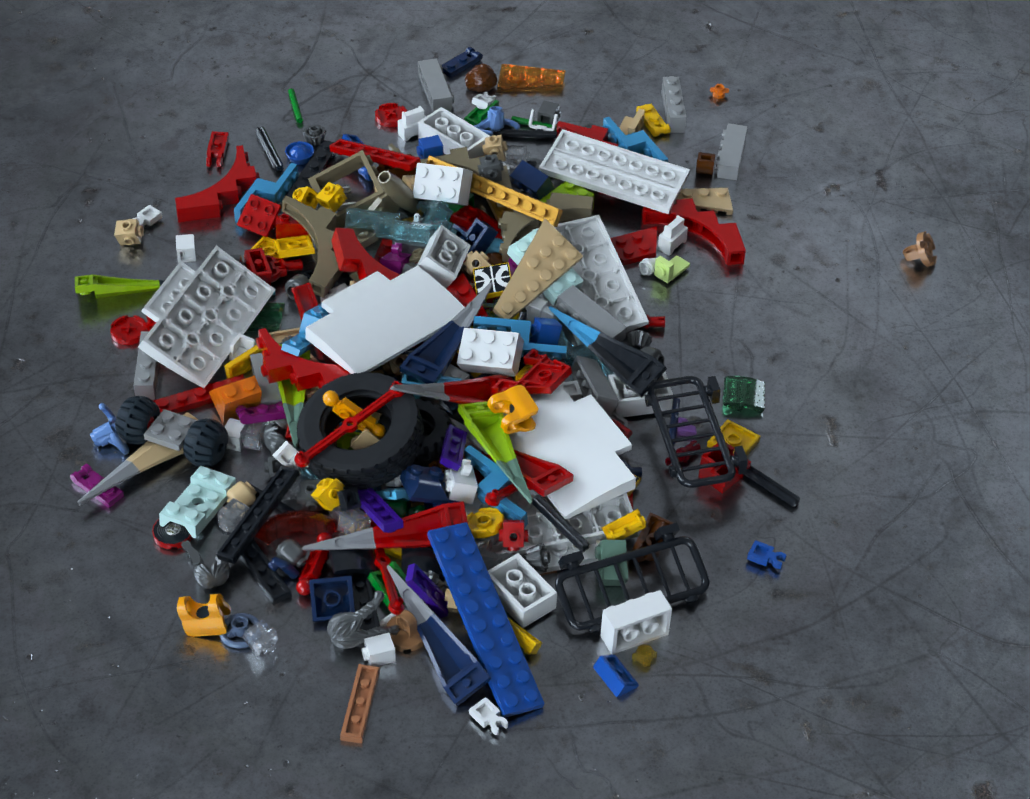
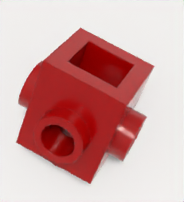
M524 520L503 521V529H499V542H503V547H507V550L519 551L520 547H524V542H528V530L524 529ZM515 533L517 537L512 538L510 534Z

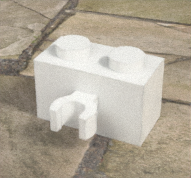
M463 459L458 471L449 468L444 471L445 477L443 482L446 484L445 491L448 493L449 500L473 504L478 485L474 469L470 465L471 460Z

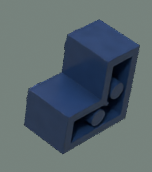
M524 160L520 162L510 175L514 187L519 190H525L528 196L541 200L555 189L548 175Z
M478 218L474 220L468 230L455 223L450 229L451 232L471 245L468 253L471 251L473 253L475 251L479 253L483 251L485 253L499 233L489 224Z

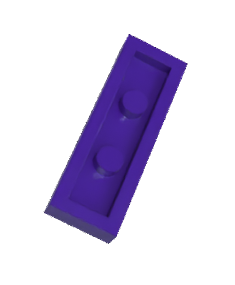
M451 424L448 426L440 464L449 469L459 470L462 464L468 432Z
M415 563L408 565L405 577L407 585L440 618L448 616V601H445V593Z

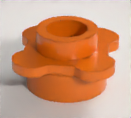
M716 84L715 87L710 88V92H712L713 97L722 99L725 97V93H729V89L725 88L722 84Z

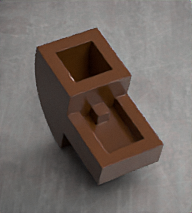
M699 152L696 173L713 175L716 154Z

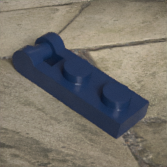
M468 47L465 52L442 64L443 74L452 78L480 62L483 54L478 51L475 52V49L472 47Z

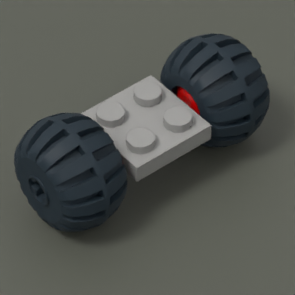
M134 396L126 399L118 410L115 421L118 435L130 444H143L150 441L177 451L183 448L185 457L198 467H212L218 464L224 456L228 444V432L220 422L207 418L195 420L165 409L160 413L158 405L145 396Z

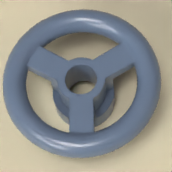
M237 613L224 620L226 626L231 623L232 629L226 634L220 635L221 640L229 647L237 649L247 648L255 644L261 637L262 625L253 615ZM248 621L255 625V634L249 631ZM236 636H244L249 640L245 642H234L230 639Z

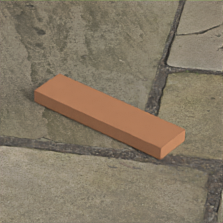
M358 665L340 734L341 741L363 743L380 674V667Z

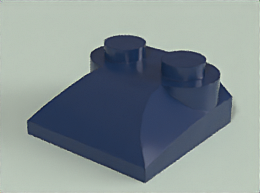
M413 464L402 471L400 480L410 501L449 503L443 484L445 474L440 468L435 466L422 467Z
M351 576L309 580L313 622L328 621L333 615L341 612H355Z

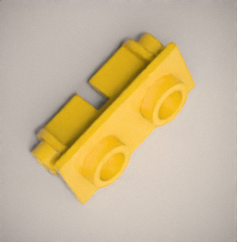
M636 509L601 528L607 540H623L646 528V520L641 516L639 510Z

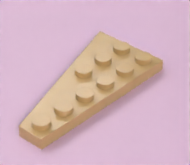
M546 219L543 220L493 309V312L499 318H514L583 258V255Z

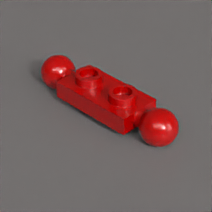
M322 532L318 535L317 542L332 539L333 537L327 532ZM312 550L298 579L299 581L296 584V590L300 595L310 594L309 580L318 579L321 576V569L328 560V550Z

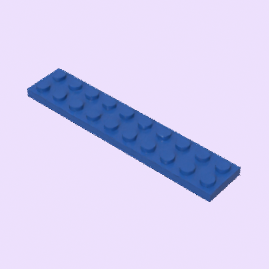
M464 522L428 530V539L480 663L491 677L488 683L502 717L506 718L543 708L545 704L468 523Z

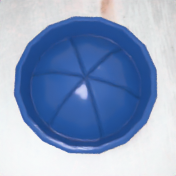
M293 142L286 147L285 154L291 163L303 165L307 164L313 156L314 147L307 142Z

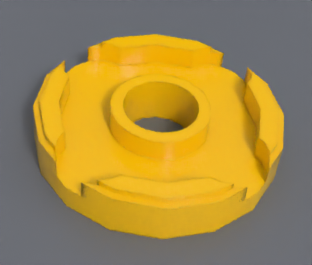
M480 508L477 513L471 512L467 516L468 526L474 538H488L499 533V529H503L505 518L496 508Z

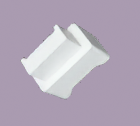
M421 106L407 112L403 111L402 119L398 120V135L404 142L418 135V122L426 117Z
M677 215L670 224L664 226V231L659 235V251L670 256L674 249L681 243L686 242L688 227L684 226V218Z
M537 297L525 307L527 310L526 321H531V325L534 323L535 317L556 319V316L549 309L548 301Z

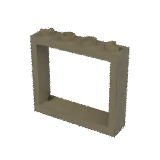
M363 150L308 178L312 189L319 193L328 182L333 183L365 166L377 189V192L336 213V225L333 227V231H335V228H345L369 215L370 213L367 209L377 197L385 194L378 181L377 175L379 173L375 165L371 166L374 163L370 155L366 156Z

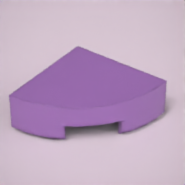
M679 417L678 423L688 422V420ZM694 425L677 427V436L688 437L697 434Z

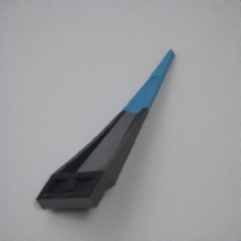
M549 306L550 311L628 389L630 388L641 398L667 370L666 366L653 356L611 338Z

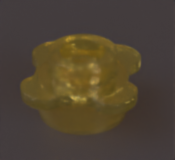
M646 644L638 646L636 653L632 654V660L638 661L644 667H649L651 661L657 658V652Z

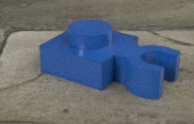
M755 540L748 553L747 560L763 566L771 563L774 568L781 569L782 563L786 560V554L783 552L775 553L774 547Z

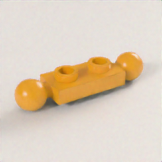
M329 390L323 395V402L327 406H334L332 411L342 419L354 417L363 410L346 397L339 400L338 394L333 390ZM371 415L358 424V430L368 429L379 439L383 438L386 433L385 427L382 424H375L377 419Z

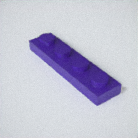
M372 488L358 490L361 508L384 533H391L403 528V520Z

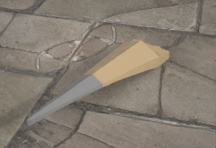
M186 412V413L183 415V416H186V417H189V418L198 420V419L195 418L193 415H191L189 412ZM147 441L78 500V506L155 465L183 454V448L177 451Z

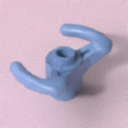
M499 106L490 107L487 118L474 125V127L490 136L493 135L492 131H500V129L504 128V125L512 126L516 130L520 129V125L517 122L504 118L503 108Z
M99 404V409L107 416L109 421L93 429V432L90 433L94 444L97 447H103L110 443L116 446L123 454H128V445L122 442L116 431L115 415L106 404Z

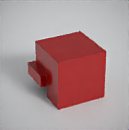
M726 442L730 455H734V447ZM721 451L704 453L701 456L700 465L724 461ZM748 460V464H747V469H748V468L750 467V465H751V461H749V460ZM726 465L699 469L698 477L706 478L724 475L728 473ZM736 468V474L731 481L711 486L723 494L743 478V474L739 475Z

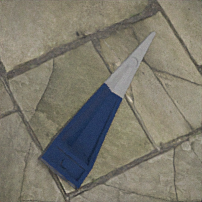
M492 282L442 329L411 352L400 366V372L426 384L437 383L441 376H444L461 344L464 328H470L474 321V316L479 312L491 290Z
M387 565V569L408 611L417 620L418 633L443 688L456 706L460 705L486 685L491 677L480 661L393 568Z

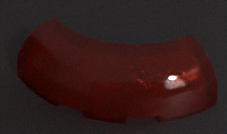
M294 510L269 517L255 537L269 545L276 539L289 535L291 531L302 530L304 533L317 536L322 532H327L332 535L340 528V525L336 519L323 513Z

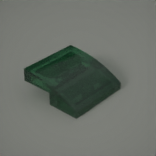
M267 302L246 331L258 332L259 329L266 328L269 333L280 331L285 303Z
M726 376L724 378V406L740 412L745 407L762 413L765 409V382L744 376Z

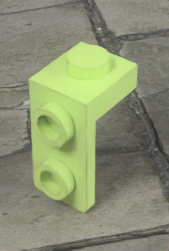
M659 256L655 260L654 275L669 283L690 267V263L679 256H675L670 261Z

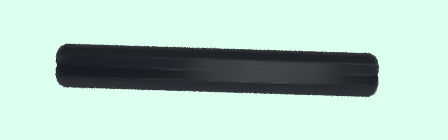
M262 126L260 128L257 127L256 134L276 172L283 171V163L265 128Z
M750 465L747 469V473L744 474L745 476L792 507H796L799 504V496Z
M541 495L532 498V504L575 547L582 552L589 549L590 543Z

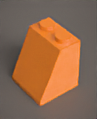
M254 375L209 391V394L223 425H226L229 418L239 420L236 414L238 406L244 405L246 408L260 405L262 391Z

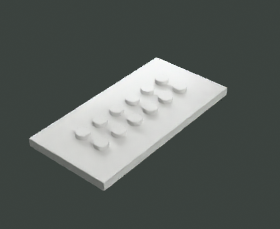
M563 129L539 166V170L550 177L669 214L690 173V169Z

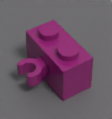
M395 242V245L392 244L391 252L380 258V263L401 275L404 265L410 263L411 254L402 253L403 244Z

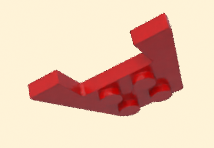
M532 349L523 359L525 364L533 365V367L519 381L500 379L492 387V392L496 394L504 392L513 386L522 385L529 394H551L572 374L571 366L556 359L552 361L548 359L546 354L540 355L538 350Z

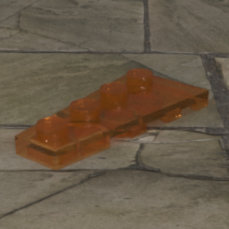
M502 64L497 92L563 87L565 70Z

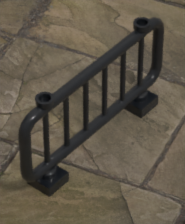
M694 376L656 381L647 391L648 395H645L646 407L652 406L672 466H669L671 478L677 477L679 483L684 487L696 488L731 481L736 474V468L739 475L747 473L748 459L743 446L734 447V455H730L711 403H720L721 389L716 376L708 377V382L705 386L699 378ZM683 384H694L698 390L656 397L655 394L656 389ZM699 394L703 404L661 411L658 401ZM705 408L708 416L706 419L666 425L663 415ZM710 422L713 430L711 433L671 439L668 431L670 428ZM715 436L718 447L676 453L673 445L676 442ZM720 450L724 461L682 468L678 457ZM726 465L728 473L724 475L694 480L686 479L683 473Z
M676 522L659 527L653 533L656 541L663 539V542L582 566L579 565L584 559L582 551L562 556L558 561L560 569L567 568L568 570L559 573L556 577L555 589L568 624L573 629L579 631L587 629L590 630V633L601 631L602 616L594 618L579 577L581 574L591 571L595 572L608 608L611 606L598 569L614 565L627 601L630 597L618 563L633 559L645 594L649 593L637 561L638 557L648 554L653 556L667 594L665 598L669 604L686 600V603L689 604L699 600L698 595L706 592L709 588L710 580L696 543L686 536L675 538V535L680 530ZM684 544L689 547L701 578L700 586L690 589L675 546ZM671 548L686 591L673 595L670 593L655 553ZM574 576L590 620L585 622H578L575 619L563 586L564 580Z

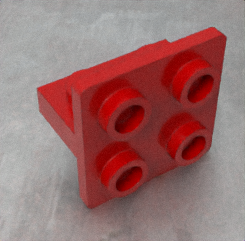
M251 194L237 222V226L268 237L270 231L273 228L276 229V216H278L281 205Z

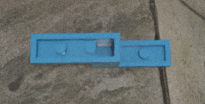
M610 117L603 118L602 127L608 128V138L611 143L618 144V147L668 162V158L643 130L625 135Z
M290 163L276 183L257 178L234 208L235 222H238L251 194L277 204L282 202L284 196L299 176L297 164Z
M322 303L304 313L299 334L283 342L281 350L299 357L315 347L305 339L306 327L330 314L322 308Z
M474 316L473 329L519 333L524 340L521 357L532 349H536L538 354H546L552 360L556 359L559 361L562 358H566L567 346L529 343L531 321Z
M470 445L464 449L465 459L471 460L470 465L485 477L478 484L477 488L478 499L483 504H486L485 496L487 493L492 492L493 489L499 491L512 484L495 462ZM504 498L498 506H491L498 509L508 520H524V528L528 525L527 512L509 499Z

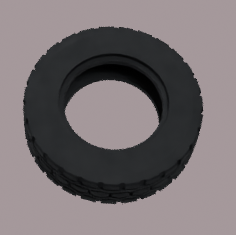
M361 372L339 377L322 386L308 399L299 415L297 438L303 452L309 450L332 433L337 425L344 420L332 411L334 406H327L323 402L325 392L333 390L338 394L339 400L346 397L361 409H365L388 392L392 383L397 380L384 374ZM404 393L401 397H395L376 411L391 420L388 432L377 443L358 450L342 449L331 444L310 460L308 464L309 469L321 480L327 477L331 479L337 478L344 484L345 487L343 489L357 487V490L374 488L400 476L402 471L406 470L415 461L424 440V425L413 394Z

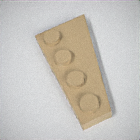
M728 188L681 189L677 199L693 198L697 211L707 209L714 210L715 213L723 211L727 212L726 215H733Z

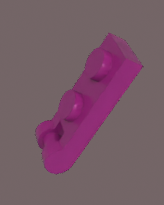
M282 401L271 405L260 404L257 407L250 408L240 405L236 408V414L242 424L286 419Z
M87 463L81 467L80 471H75L70 475L71 480L87 493L104 479ZM114 486L95 498L110 508L124 497V493Z

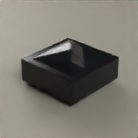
M357 487L337 491L342 512L361 507Z

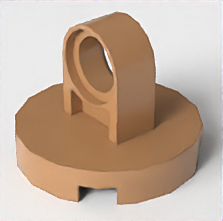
M926 231L917 234V244L905 248L903 255L907 261L921 259L926 267L934 266L937 261V255L933 256V250L936 249L934 241L929 233L926 234Z
M404 610L399 615L391 618L387 623L386 627L398 625L400 629L397 635H390L395 650L403 652V649H411L412 652L424 645L417 630V620L410 611Z

